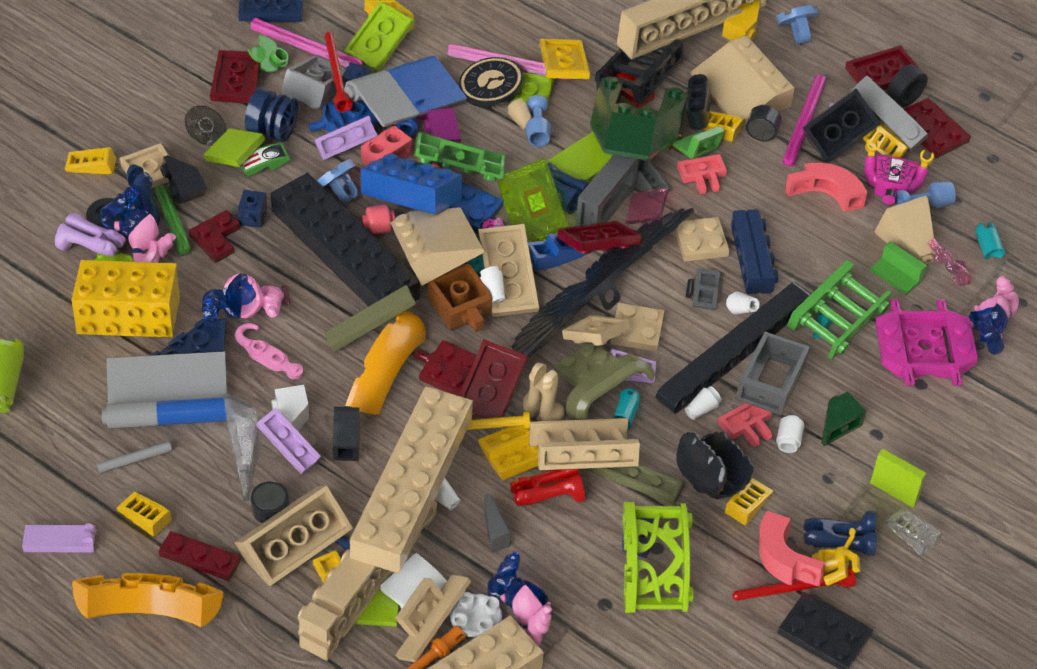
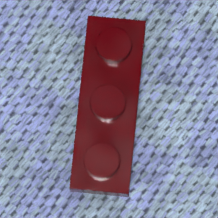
M173 531L169 532L158 550L160 557L226 581H230L241 562L239 555Z

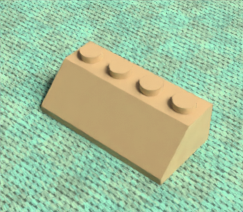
M327 485L316 486L234 543L247 564L268 586H271L352 530L353 527Z

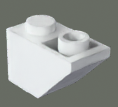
M304 385L275 389V399L271 400L272 410L276 407L292 426L299 431L309 419L308 400Z

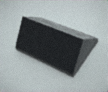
M855 88L803 126L802 129L810 145L826 163H829L881 124L857 88Z

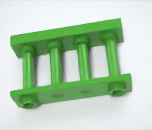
M848 260L792 312L787 324L793 331L800 325H806L833 345L828 355L831 360L838 353L842 355L848 348L849 342L878 313L883 314L890 305L888 299L892 292L887 290L878 298L852 278L851 272L854 264ZM842 285L844 287L847 285L871 303L872 306L867 311L863 310L839 292V288ZM828 298L836 300L859 319L852 325L828 307L825 301ZM814 312L822 313L846 332L838 338L812 318V314Z

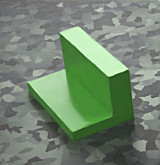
M717 126L705 132H697L675 141L673 146L691 159H695L718 149L725 130Z
M889 241L884 246L882 258L870 267V271L907 295L923 281L927 265Z

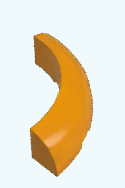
M404 311L396 316L397 321L394 324L388 323L382 330L364 360V373H362L360 378L355 379L345 406L359 407L360 412L380 415L386 396L403 363L416 347L425 343V326L417 315L410 311Z
M122 573L121 578L104 579L103 575L76 579L72 583L76 605L81 614L87 619L118 613H148L178 618L202 627L217 615L223 599V591L200 582L194 586L183 583V579L180 577L160 574Z

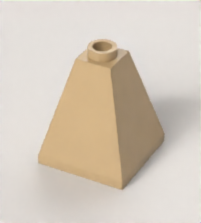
M927 196L887 208L874 231L876 235L886 243L889 241L893 242L924 264H930L934 260L933 256L936 252Z

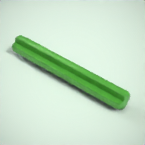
M165 185L157 186L155 189L156 196L169 230L176 236L174 243L180 255L189 254L191 251L190 244L168 188Z

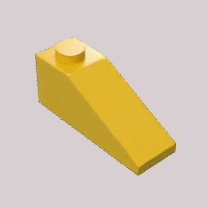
M755 0L752 3L745 1L738 8L743 12L724 21L722 36L733 41L747 35L753 41L757 34L755 29L760 0Z

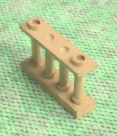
M627 418L530 422L529 446H538L539 470L639 465L640 443L638 439H627Z

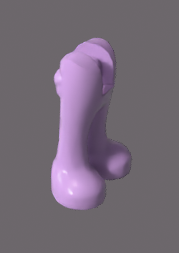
M76 212L70 213L67 216L66 224H60L55 236V246L60 250L68 251L72 244L75 243L110 257L115 256L118 253L116 247L121 248L126 241L125 237L116 230L106 229L87 221L84 215Z

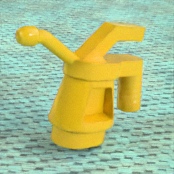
M850 528V536L844 546L837 547V549L819 550L818 553L812 554L813 559L825 562L824 575L826 576L823 578L827 586L848 577L849 560L852 561L854 573L860 572V559L858 555L847 550L856 534L854 528Z

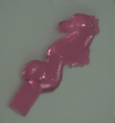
M935 238L927 242V245L934 252L936 263H945L946 269L958 276L954 277L952 282H956L960 286L969 285L972 282V276L969 275L966 269L965 261H953L951 252L947 248H942Z

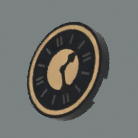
M490 57L474 62L463 71L459 79V87L467 97L466 101L474 106L492 108V105L512 101L519 95L524 85L520 66L514 61L502 57Z

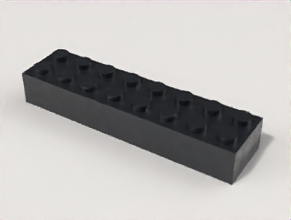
M308 172L270 193L272 212L368 307L405 285L410 289L415 301L420 299L419 279Z

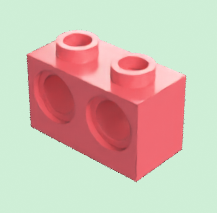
M395 125L384 130L380 135L361 146V162L367 166L370 162L377 161L386 154H395L398 158L407 159L412 155V139Z

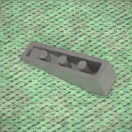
M868 76L863 78L851 90L853 91L857 88L874 115L909 147L908 150L911 153L927 139V132Z

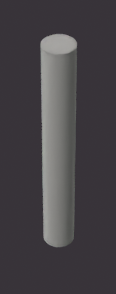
M168 441L97 463L96 466L98 472L102 473L172 451V448Z

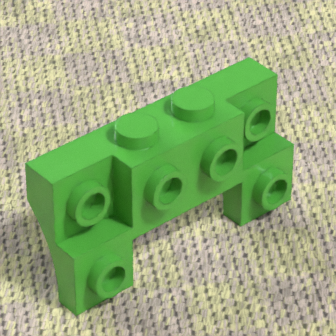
M418 132L414 156L418 157V162L431 164V161H438V165L451 169L452 165L460 167L461 172L473 174V171L484 174L483 178L496 182L497 178L503 179L504 154Z

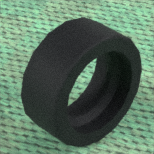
M913 64L907 65L893 77L888 86L887 95L899 106H909L924 91L928 80L927 75Z

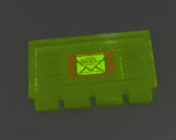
M546 158L504 174L505 178L498 181L510 224L525 225L527 242L545 241L548 234H557L559 228L569 227Z

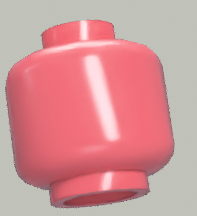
M387 205L369 206L365 210V215H361L362 225L373 236L389 234L392 231L390 222L395 220L394 210L390 209Z

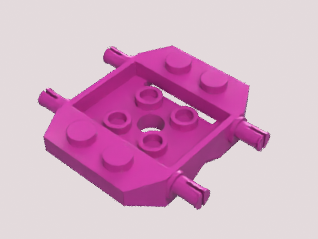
M895 299L891 300L892 311L876 318L875 321L882 365L898 378H904L906 386L909 384L913 386L915 384L914 378L928 374L939 378H952L954 386L956 384L957 386L962 385L961 376L974 367L978 361L970 318L948 311L945 299L936 301L938 311H902L900 301L896 299L895 303ZM942 329H946L952 363L948 361ZM919 345H926L930 349L924 350Z

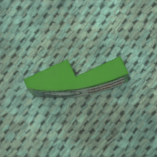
M276 143L257 148L241 166L249 178L266 167L273 171L289 162L290 158L284 145Z

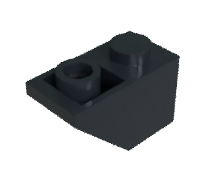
M168 155L163 157L160 171L164 178H168L170 183L169 191L173 199L176 198L178 203L182 204L205 195L206 185L197 167Z
M334 406L333 460L358 461L360 448L359 407Z

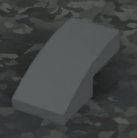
M697 269L692 307L716 310L721 271Z

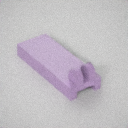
M366 116L313 140L322 160H325L378 135L371 123L370 116Z
M276 407L257 422L256 426L301 475L306 473L310 467H313L320 460L321 456Z
M25 525L22 544L23 551L94 552V540L97 532L96 525Z

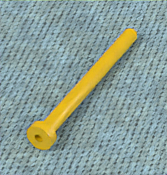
M530 411L523 412V416L471 420L467 430L523 425L525 429H530Z

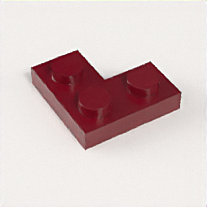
M225 210L189 229V236L214 263H217L235 253L234 246L225 237L240 229V222L228 210Z

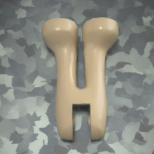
M536 363L529 374L530 389L523 398L524 412L530 411V417H535L538 414V422L563 421L565 415L564 406L554 402L558 387L557 372L551 370L547 373L545 364Z

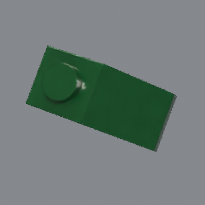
M848 391L840 396L832 397L828 402L821 441L823 446L863 425L866 410Z

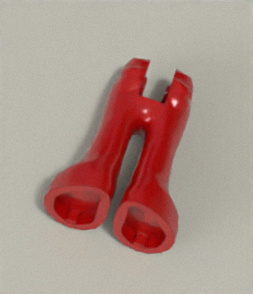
M578 469L550 470L541 474L519 477L510 483V491L512 494H515L513 500L517 506L533 505L560 495H571L576 503L586 501Z

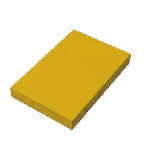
M540 39L539 46L547 78L589 79L590 70L582 40Z

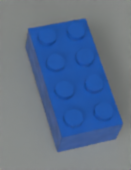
M386 154L377 161H372L369 165L361 168V194L436 215L462 200V174L455 173L451 169L436 168L432 164L417 163L413 159L398 158L395 154Z

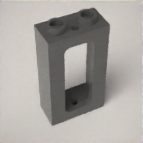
M613 155L578 196L576 226L609 221L636 187L639 159Z
M764 332L739 382L735 400L782 416L806 365L810 347ZM769 360L790 366L781 388L758 381Z

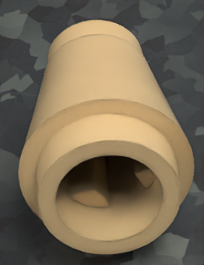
M517 99L509 104L508 115L526 132V123L532 119L527 103L523 102L522 99Z

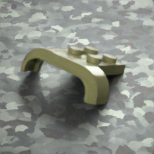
M592 342L582 346L580 350L564 358L553 367L559 377L575 386L566 403V413L569 420H588L587 412L592 402L637 372L642 374L644 372L650 380H654L655 376L652 366L636 355L626 354L617 358L599 346L593 345Z

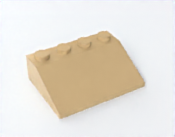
M747 35L728 42L691 71V76L697 74L707 76L713 101L725 114L744 119L743 126L746 125L753 107L768 105L779 112L792 105L795 88Z
M461 207L447 208L436 215L424 211H410L407 214L397 216L394 221L390 222L421 285L436 279L485 252Z

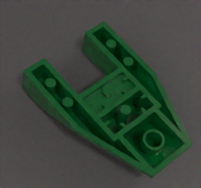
M614 77L602 78L598 87L590 126L603 153L650 160L678 139L684 116L686 91L677 87L666 88L660 110L656 111L651 107L637 108L632 107L628 103H620L623 81H618Z

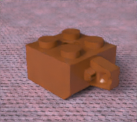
M470 264L456 268L428 282V300L449 330L467 323L475 333L484 329L483 317L492 312V297Z

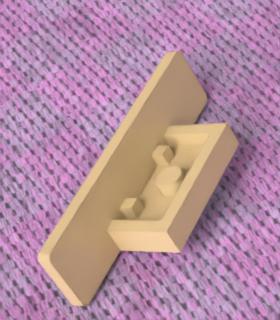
M451 575L441 590L432 579L423 578L395 618L409 634L396 653V657L399 660L416 662L422 655L423 650L436 635L441 624L450 615L451 610L471 583L468 577Z

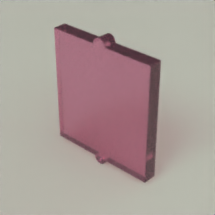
M648 190L647 192L634 193L625 220L626 224H644L648 221L661 220L668 190Z

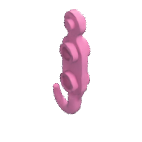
M246 323L238 327L235 333L236 341L245 348L252 359L273 371H285L290 379L302 377L303 367L297 363H290L288 356L284 352L267 342L248 339L243 335L247 329L258 330V325Z

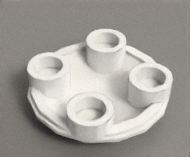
M465 592L451 610L450 621L453 626L460 627L463 631L462 634H465V636L478 637L502 621V610L499 600L492 596Z

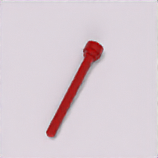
M328 31L325 33V41L337 92L334 104L337 111L346 112L353 106L352 99L349 94L344 92V83L332 32Z
M848 566L847 578L831 585L837 584L838 586H843V588L854 587L856 579L852 566ZM824 578L820 587L827 586ZM796 580L793 581L792 585L778 583L736 590L733 592L732 598L740 601L817 588L819 586Z

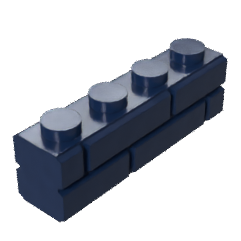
M758 209L747 210L746 212L745 210H736L732 213L731 229L745 291L747 294H758L759 292L761 294L772 293L775 283H778L777 269L773 270L774 254L769 252L770 237L765 235L766 220L761 218Z

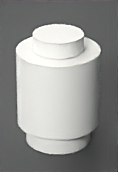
M788 415L780 420L776 442L778 448L785 453H794L801 446L804 422L799 417Z

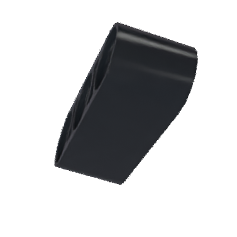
M697 74L689 78L686 111L690 128L701 130L709 124L711 93L707 76Z

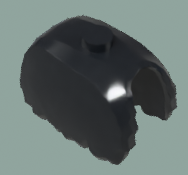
M716 431L713 434L709 433L699 440L697 433L686 432L680 438L676 454L677 465L683 476L693 485L697 492L707 494L710 498L718 500L739 494L750 482L754 466L750 458L744 456V452L740 450L739 445L727 439L726 433Z

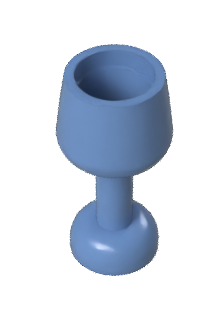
M535 95L527 100L530 113L534 114V118L526 123L525 131L528 142L532 146L542 147L548 144L552 127L550 122L542 117V114L548 109V100L543 96Z
M950 181L932 182L928 186L926 193L910 195L905 190H898L896 196L897 205L927 196L930 205L934 208L951 205L956 200L955 188Z

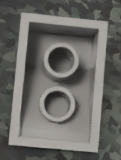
M313 55L288 68L281 93L297 98L298 101L306 103L308 107L313 109H320L326 103H330L337 94L330 60ZM340 65L342 75L347 67Z

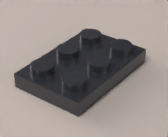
M804 592L778 628L777 634L838 669H849L871 637L873 630Z

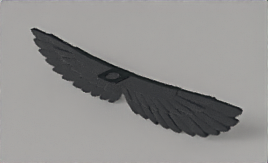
M683 208L674 213L670 212L662 218L659 216L650 224L646 222L637 231L633 230L641 235L640 244L631 245L630 248L615 247L607 251L606 254L603 253L599 258V262L595 261L591 268H587L585 272L586 281L566 287L564 291L557 294L556 298L547 302V306L541 308L530 319V323L525 325L521 329L522 332L515 337L516 341L511 346L512 350L530 358L539 349H542L562 326H565L597 294L604 309L610 310L620 301V294L614 279L652 249L653 245L678 228V225L694 212V209L685 210ZM608 289H611L614 297L608 303L605 299V294Z

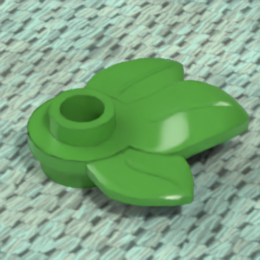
M264 35L258 36L259 46L251 47L248 50L252 59L260 62L261 69L266 72H275L277 68H284L288 63V53L283 48L277 47L272 39Z

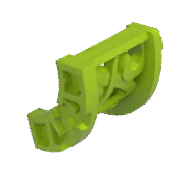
M624 502L622 524L624 550H626L623 588L625 613H635L636 609H682V612H688V602H693L694 597L693 586H689V528H692V513H687L686 503H681L680 506H635L634 502ZM641 519H654V520H653V524H652V523H649V522L644 521V520H641ZM659 519H677L678 528L672 530L669 527L670 521H668L661 529L658 527ZM648 532H650L651 536L648 543L641 544L638 540L639 535H644L647 538ZM679 535L681 540V547L673 539L678 537ZM656 536L670 548L675 556L669 567L658 577L654 568L648 562L637 559V553L645 552L652 547ZM680 566L681 578L674 575ZM641 569L648 570L652 581L648 583V576L645 579H641L639 571ZM672 584L678 586V598L660 597L659 587L661 585L669 594H671L670 586ZM654 591L655 597H637Z

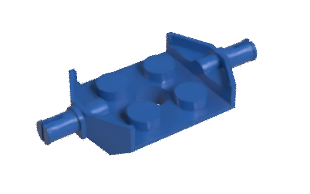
M363 100L352 102V108L346 112L337 111L334 102L325 104L321 120L309 123L310 132L326 129L329 133L366 116H370L373 126L380 123ZM357 109L359 112H352L351 110Z

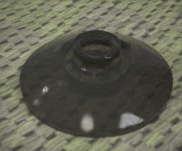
M195 106L185 116L187 132L200 144L212 146L226 132V124L223 118L210 107Z

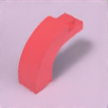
M816 162L805 164L802 172L788 174L785 187L788 196L809 191L825 192L837 200L843 212L863 208L867 196V190L854 174L842 167L828 163Z
M766 511L760 524L758 548L764 567L775 578L788 585H792L793 581L798 579L820 587L823 581L825 562L791 550L786 544L790 536L791 518Z

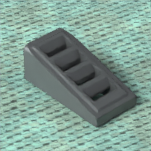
M639 159L636 184L652 199L669 192L671 187L651 161ZM653 180L655 183L650 185L648 182ZM657 186H659V187L661 188V189H659V190H657V191H655V190L653 189V188H655V187H657Z
M487 494L484 499V514L490 549L494 553L510 547L511 532L492 496Z

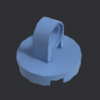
M808 5L791 9L792 12L786 16L785 12L776 16L779 26L791 25L796 43L801 44L810 41L808 20L817 17L819 13L817 6Z
M351 158L342 162L337 168L327 172L317 180L324 189L330 186L337 198L343 203H349L358 195L357 187L347 174L356 167ZM343 187L349 192L350 196L346 194Z

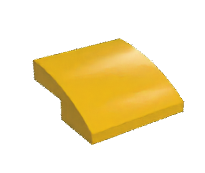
M524 425L507 427L478 439L483 453L502 481L538 466V446H529L530 430L525 429Z

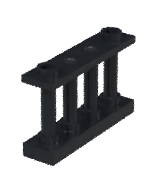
M675 39L669 46L651 51L660 55L656 59L644 55L631 59L620 48L596 72L595 82L597 91L602 78L614 77L618 81H623V88L632 90L635 103L642 104L684 59L683 41ZM633 61L650 67L643 70L628 66V63ZM621 72L639 78L635 81L616 77V75Z

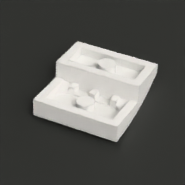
M415 553L405 562L400 574L394 572L381 585V591L399 604L401 611L423 578L432 579L440 590L447 580L423 557Z

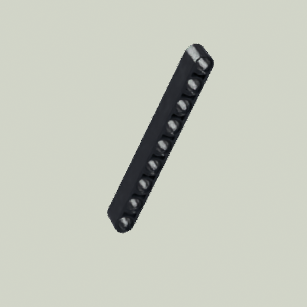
M796 282L789 284L664 383L657 391L655 398L674 414L681 411L692 402L703 388L707 389L709 386H712L756 350L764 332L775 335L788 324L792 312L811 293Z

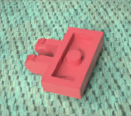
M720 154L678 161L677 169L683 183L696 181L700 194L706 193L704 180L709 179L712 190L714 192L719 191L717 178L726 176L727 172Z
M744 403L718 418L717 424L732 440L744 434L746 441L752 447L760 445L757 434L752 430L755 427L762 439L769 440L772 437L769 427L764 423L771 419L772 412Z

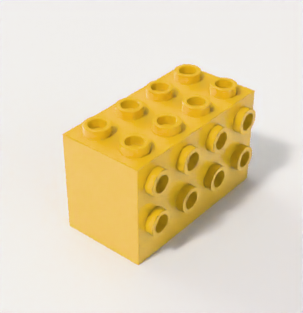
M81 260L71 299L76 333L173 338L180 300L177 264Z

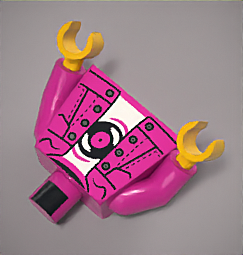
M870 139L866 142L865 149L868 152V156L865 157L864 175L869 184L873 186L874 194L882 196V201L885 204L891 205L895 203L898 190H905L909 194H913L923 186L929 170L927 166L934 160L933 152L931 158L926 160L923 158L925 150H923L920 154L922 163L921 166H918L919 162L877 154V157H875V152L880 147L879 140L876 141V148L869 146Z

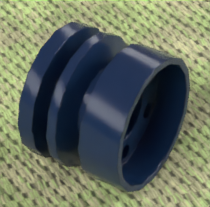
M258 88L251 96L247 106L245 129L249 132L261 133L263 136L266 134L268 138L276 139V141H287L294 130L298 117L299 105L297 98L287 97L284 94L277 96L274 91Z

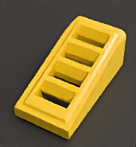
M710 111L709 124L702 130L707 131L719 126L725 130L723 139L733 142L742 131L744 119Z
M878 120L881 125L862 139L865 142L870 139L869 145L876 148V141L884 135L877 151L882 155L902 158L909 147L882 121ZM891 140L887 148H885L886 144ZM897 145L898 148H897V149L895 150V152L892 154L891 151H892V150L894 149V147Z
M111 147L69 152L65 170L66 172L113 174L116 156Z
M752 478L744 490L740 491L739 494H735L727 502L725 513L746 526L772 496L774 491ZM753 487L762 492L763 494H760L759 492L755 491ZM748 493L753 494V495L756 496L758 499H755L754 497L750 496ZM744 498L749 500L753 504H750L749 502L745 501Z
M135 491L117 507L118 512L153 537L172 521L170 510ZM134 501H136L137 503L131 509H129L128 507ZM141 505L143 506L139 512H135ZM148 510L150 511L148 514H146L145 516H143V514H144L146 511H148Z

